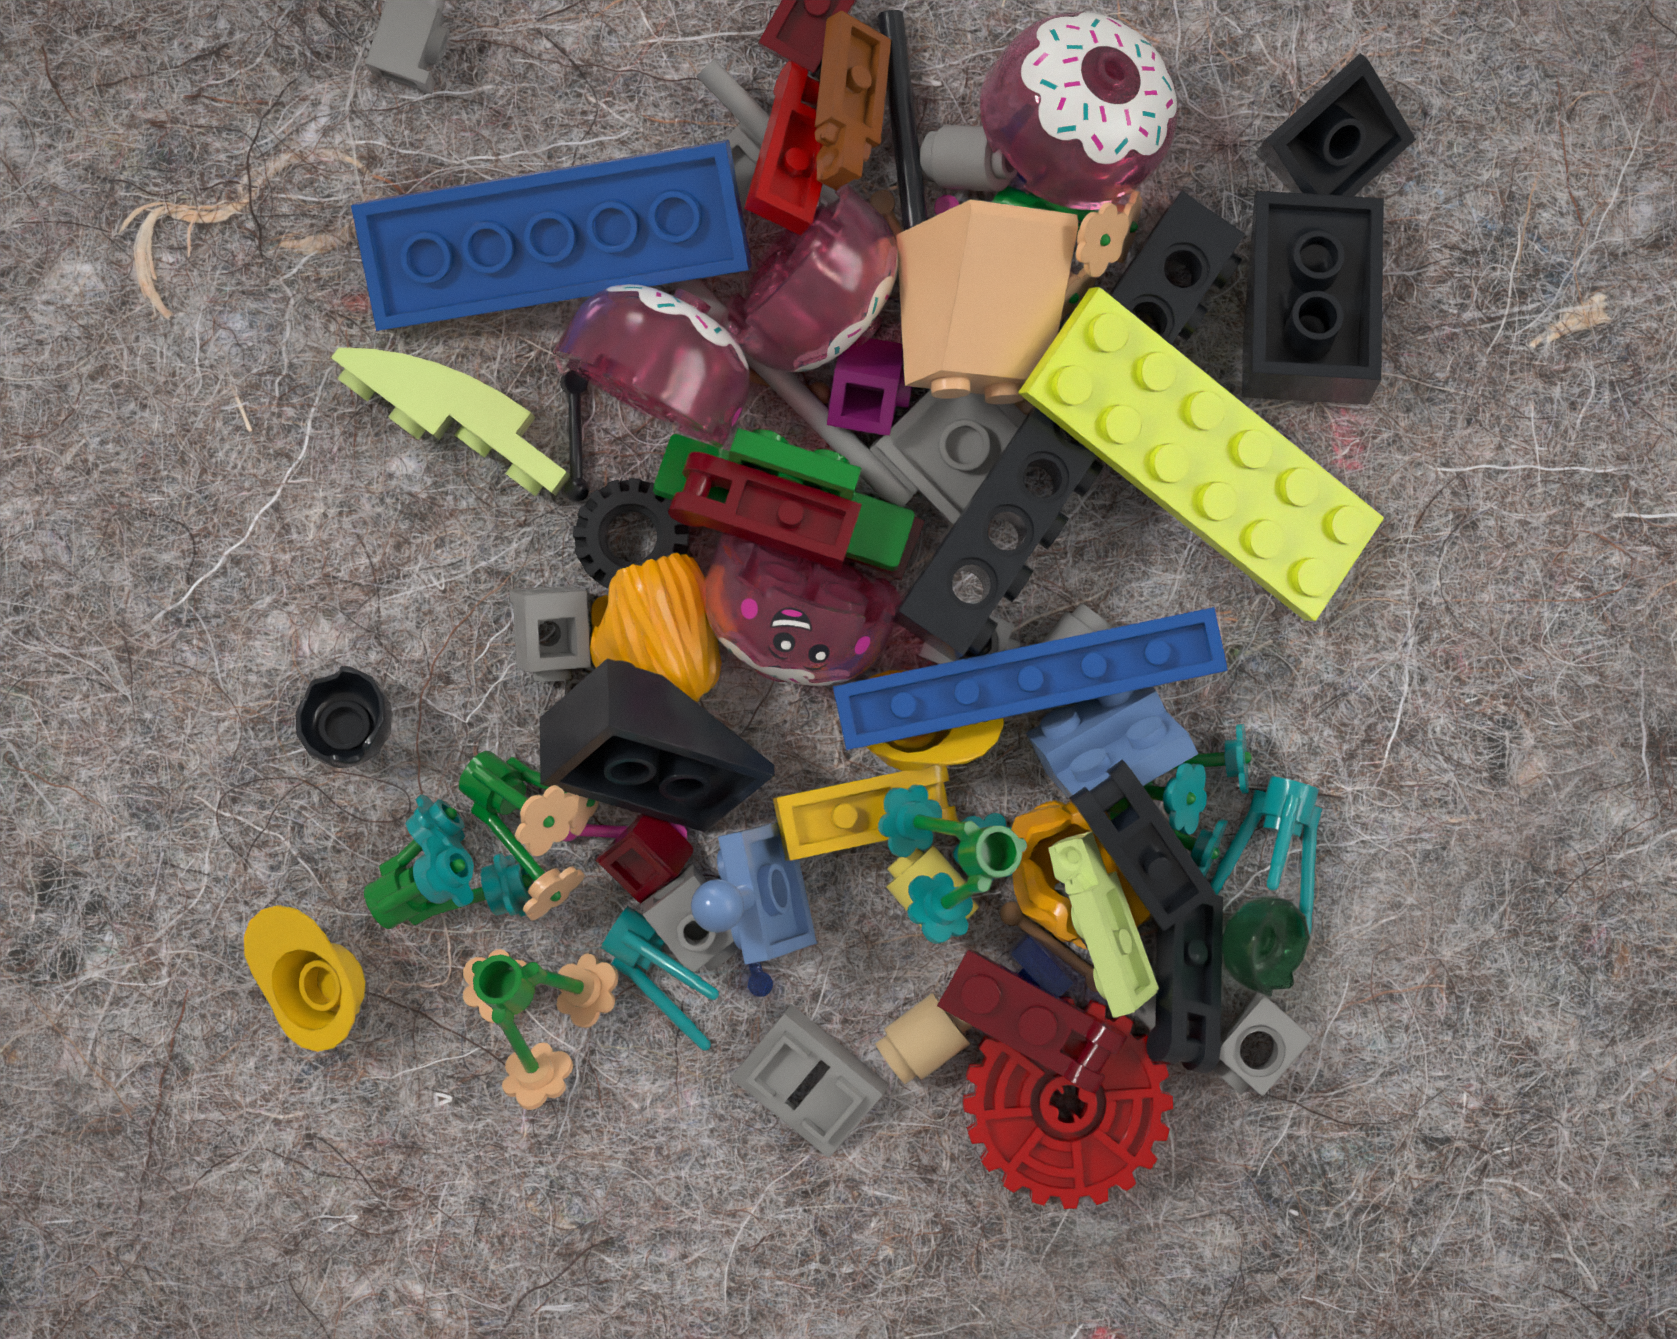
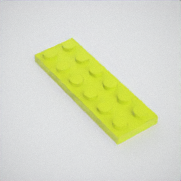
M1100 287L1088 289L1018 392V394L1304 621L1316 622L1384 519L1371 506Z

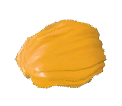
M673 553L668 556H662L656 561L653 559L647 560L642 566L631 564L626 568L617 570L615 576L611 579L608 596L606 594L597 598L591 608L592 633L589 646L590 657L596 668L607 658L615 661L630 662L637 668L663 675L697 703L703 694L708 693L719 680L722 662L718 638L709 624L706 611L712 625L716 627V620L718 621L717 598L712 585L704 577L695 559L688 557L687 554L679 555V553Z
M1057 800L1045 802L1036 806L1034 810L1015 817L1011 828L1018 838H1023L1027 843L1026 850L1022 852L1020 865L1012 873L1017 903L1023 914L1050 931L1060 941L1073 942L1076 946L1088 950L1073 926L1071 901L1055 890V884L1060 882L1054 876L1049 847L1059 840L1091 832L1092 830L1071 801L1067 803ZM1093 833L1107 873L1117 872L1136 927H1138V925L1147 922L1151 915Z

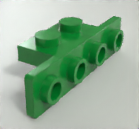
M737 428L730 451L679 434H673L670 437L654 482L653 491L656 495L672 500L676 492H682L686 482L682 471L689 453H707L861 503L860 514L846 557L888 571H896L898 569L915 514L910 509L855 492L862 468L851 465L849 460L843 455L826 449H817L814 452L790 445L783 436L765 429H755L750 432ZM718 486L711 487L707 498L725 504L729 490Z

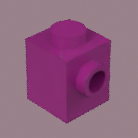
M860 336L847 350L838 356L827 418L828 426L890 436L896 406L908 408L912 391L911 386H905L902 343Z

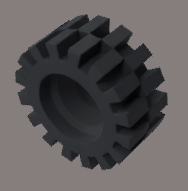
M629 478V480L623 481L617 479L608 482L607 486L600 490L596 489L591 493L589 500L584 506L581 505L577 513V523L573 527V538H575L576 546L574 549L577 558L580 560L586 573L607 589H609L611 579L619 569L626 568L631 564L642 566L647 560L653 559L656 561L662 556H668L673 553H679V555L688 554L689 526L679 523L669 516L668 511L672 500L656 495L653 491V482L649 483L637 478ZM627 512H638L647 516L653 522L657 532V541L653 551L646 558L636 562H627L617 558L611 552L607 543V532L610 524L616 517Z

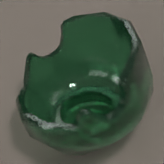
M1263 896L1244 903L1227 920L1221 940L1224 965L1232 978L1244 987L1269 997L1272 996L1273 990L1292 988L1294 985L1293 972L1297 970L1304 960L1310 940L1306 916L1293 902L1277 896Z

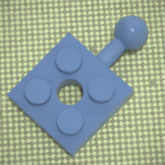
M778 822L718 836L720 850L717 855V867L721 880L707 881L695 891L691 901V912L697 924L703 929L715 933L731 929L736 946L742 950L745 964L770 960L817 944L799 859L785 860Z

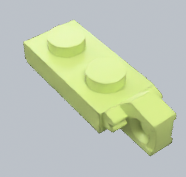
M1092 831L1059 840L1049 847L1054 876L1065 884V892L1069 894L1072 904L1071 918L1077 934L1085 940L1094 964L1093 977L1095 986L1099 994L1107 1000L1113 1018L1134 1013L1157 993L1159 987L1117 872L1107 873Z

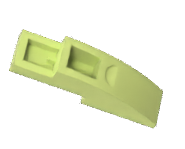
M338 348L331 358L345 368L337 379L367 402L375 392L395 406L388 417L419 440L427 430L440 440L454 420L461 424V427L455 433L457 438L484 458L492 448L513 463L505 474L535 497L543 487L556 496L570 478L568 472L521 438L536 417L500 391L442 364L403 353L368 348Z

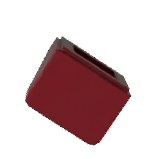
M641 814L599 854L595 861L641 904L680 873L693 854L694 848L669 822Z

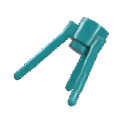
M1270 776L1266 792L1254 790L1249 811L1220 862L1210 885L1216 895L1221 891L1261 817L1266 816L1263 828L1277 832L1266 885L1271 891L1277 890L1285 867L1291 837H1300L1303 828L1299 933L1307 937L1312 931L1317 828L1323 810L1315 806L1319 789L1294 780Z
M627 906L610 929L602 943L601 949L615 957L611 964L618 971L628 976L701 1050H709L711 1047L710 1040L637 965L648 971L654 963L709 1000H716L719 997V991L700 976L662 952L665 946L662 938L643 914Z

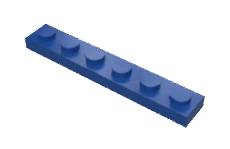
M1215 607L837 685L833 686V692L847 751L1228 671Z

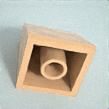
M970 199L897 234L905 386L929 388L933 397L942 399L960 398L970 393L984 394L985 402L989 404H1012L1022 401L1024 398L1018 394L1019 390L1058 335L1078 231L1077 215Z

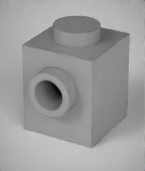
M692 864L643 902V916L684 967L695 972L705 965L711 971L727 961L738 950V947L733 940L731 929L719 933L710 932L703 929L695 921L691 912L692 897L698 887L707 882V879L695 864Z

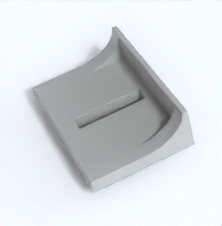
M792 1004L788 1006L773 1027L731 1076L736 1083L828 1158L832 1156L879 1101L889 1085ZM820 1060L824 1061L830 1068L796 1107L788 1098Z

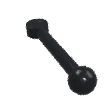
M573 369L565 372L560 379L562 390L568 394L570 480L566 483L564 492L570 501L582 502L589 494V486L583 479L581 393L586 390L588 379L583 371Z

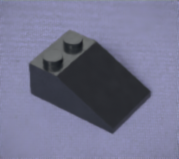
M1273 191L1255 192L1243 330L1242 398L1369 404L1381 382L1384 198Z
M607 658L539 718L540 785L547 787L556 785L563 789L564 792L702 832L708 830L775 776L773 763L663 675L637 668L627 661H615Z

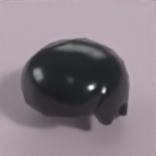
M341 666L338 672L323 678L313 679L305 692V697L301 700L296 710V735L313 759L335 768L357 766L376 756L390 736L391 704L379 683L372 676L350 666Z

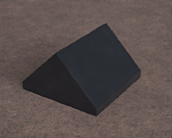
M1360 53L1269 135L1255 154L1291 193L1355 196L1410 146L1416 138L1368 58Z

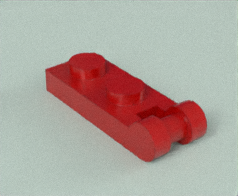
M789 60L782 68L774 86L773 94L775 99L744 209L796 234L802 235L813 223L823 183L817 181V154L823 144L817 142L815 138V131L817 129L815 121L820 82L808 76L807 68ZM801 101L812 106L813 108L801 103Z

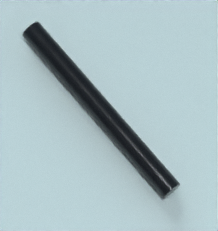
M887 10L878 14L880 33L891 39L886 89L903 231L928 220L920 164V150L904 17L901 10Z

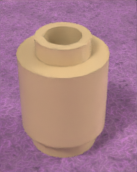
M931 993L884 1028L887 1035L875 1043L883 1058L904 1084H907L916 1076L923 1080L971 1044L965 1032L973 1026L937 1007L940 999L934 993Z

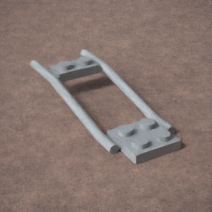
M713 59L696 77L741 122L723 140L730 141L743 211L770 115ZM823 184L819 202L879 262H886L887 254L884 244L889 245L893 249L895 256L897 255V243L842 188L835 191ZM842 204H849L853 206L857 210L858 214ZM699 279L668 283L687 304L715 320L734 337L745 355L747 364L837 453L846 457L851 465L861 467L860 477L885 502L903 507L918 491L953 526L1026 418L1014 403L989 404L985 402L984 394L970 393L960 398H935L931 395V389L928 388L892 424L890 436L881 435L868 448L850 429L828 426L829 408L789 369H786L784 364ZM1033 467L1026 468L1024 471V475L1027 472H1029Z

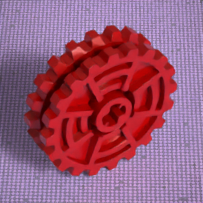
M1059 996L1075 1005L1073 998L1070 996ZM1091 999L1082 1010L1113 1026L1127 1036L1119 1053L1111 1052L1103 1066L1101 1073L1105 1075V1078L1095 1094L1073 1084L1059 1073L1001 1041L986 1035L978 1044L979 1049L985 1055L982 1062L969 1063L965 1074L967 1080L975 1084L973 1092L962 1095L964 1112L974 1114L976 1119L966 1128L972 1144L984 1143L986 1147L979 1156L981 1162L988 1172L998 1168L1004 1171L1001 1181L1005 1188L1015 1193L1022 1186L1029 1188L1031 1202L1042 1206L1046 1204L1050 1196L1059 1197L1064 1209H1077L1079 1198L1089 1195L1094 1203L1099 1205L1108 1202V1189L1115 1185H1118L1127 1192L1136 1185L1132 1172L1138 1166L1151 1170L1158 1160L1150 1150L1154 1141H1167L1170 1128L1161 1121L1162 1112L1173 1109V1096L1160 1088V1083L1169 1077L1166 1065L1151 1061L1146 1050L1148 1035L1142 1033L1133 1037L1130 1034L1134 1023L1125 1015L1109 1019L1105 1017V1005ZM1072 1030L1062 1050L1079 1058L1089 1039ZM1065 1085L1076 1086L1075 1094L1084 1102L1081 1111L1077 1115L1073 1109L1070 1110L1071 1118H1059V1109L1054 1103L1050 1102V1098L1055 1090L1058 1089L1061 1094H1064L1062 1086Z

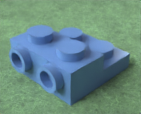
M1153 687L1082 701L1072 707L1064 706L1048 713L1041 720L1039 726L1026 733L1046 774L1068 799L1083 787L1090 791L1107 779L1109 775L1106 771L1122 759L1138 778L1142 786L1198 754L1189 733L1166 711L1157 691Z

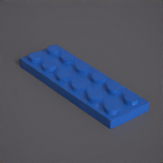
M729 140L361 201L351 205L376 331L601 295L607 291V288L617 285L633 284L650 287L748 271L752 268Z

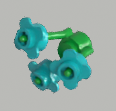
M420 794L415 799L419 807L413 811L414 814L405 822L413 840L398 855L380 864L379 869L382 877L367 884L364 888V898L370 913L386 929H393L407 920L416 926L432 916L485 900L495 916L509 913L510 916L519 914L520 917L527 916L523 911V907L527 900L532 898L528 893L532 885V878L519 863H516L512 855L504 857L502 853L494 855V864L482 867V887L471 890L469 882L473 877L474 863L470 854L460 843L465 838L462 830L465 827L464 822L456 809L452 808L445 801L438 799L434 803L423 794ZM423 851L424 855L415 861L414 866L407 869V865Z

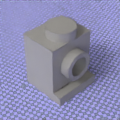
M386 0L365 61V65L370 72L432 94L436 81L431 73L427 71L429 63L439 65L449 39L450 29L442 26L445 19L442 11L446 1Z
M573 585L509 590L510 602L513 603L516 667L526 672H533V680L542 682L568 680L572 678L571 669L591 667L586 590ZM551 621L555 627V636L550 642L540 644L538 627L544 622Z

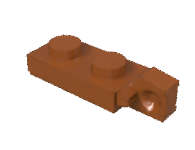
M842 10L827 18L815 121V127L817 128L815 131L816 141L823 144L817 154V181L835 191L840 190L843 185L852 180H858L862 177L863 162L868 161L871 149L881 143L891 39Z

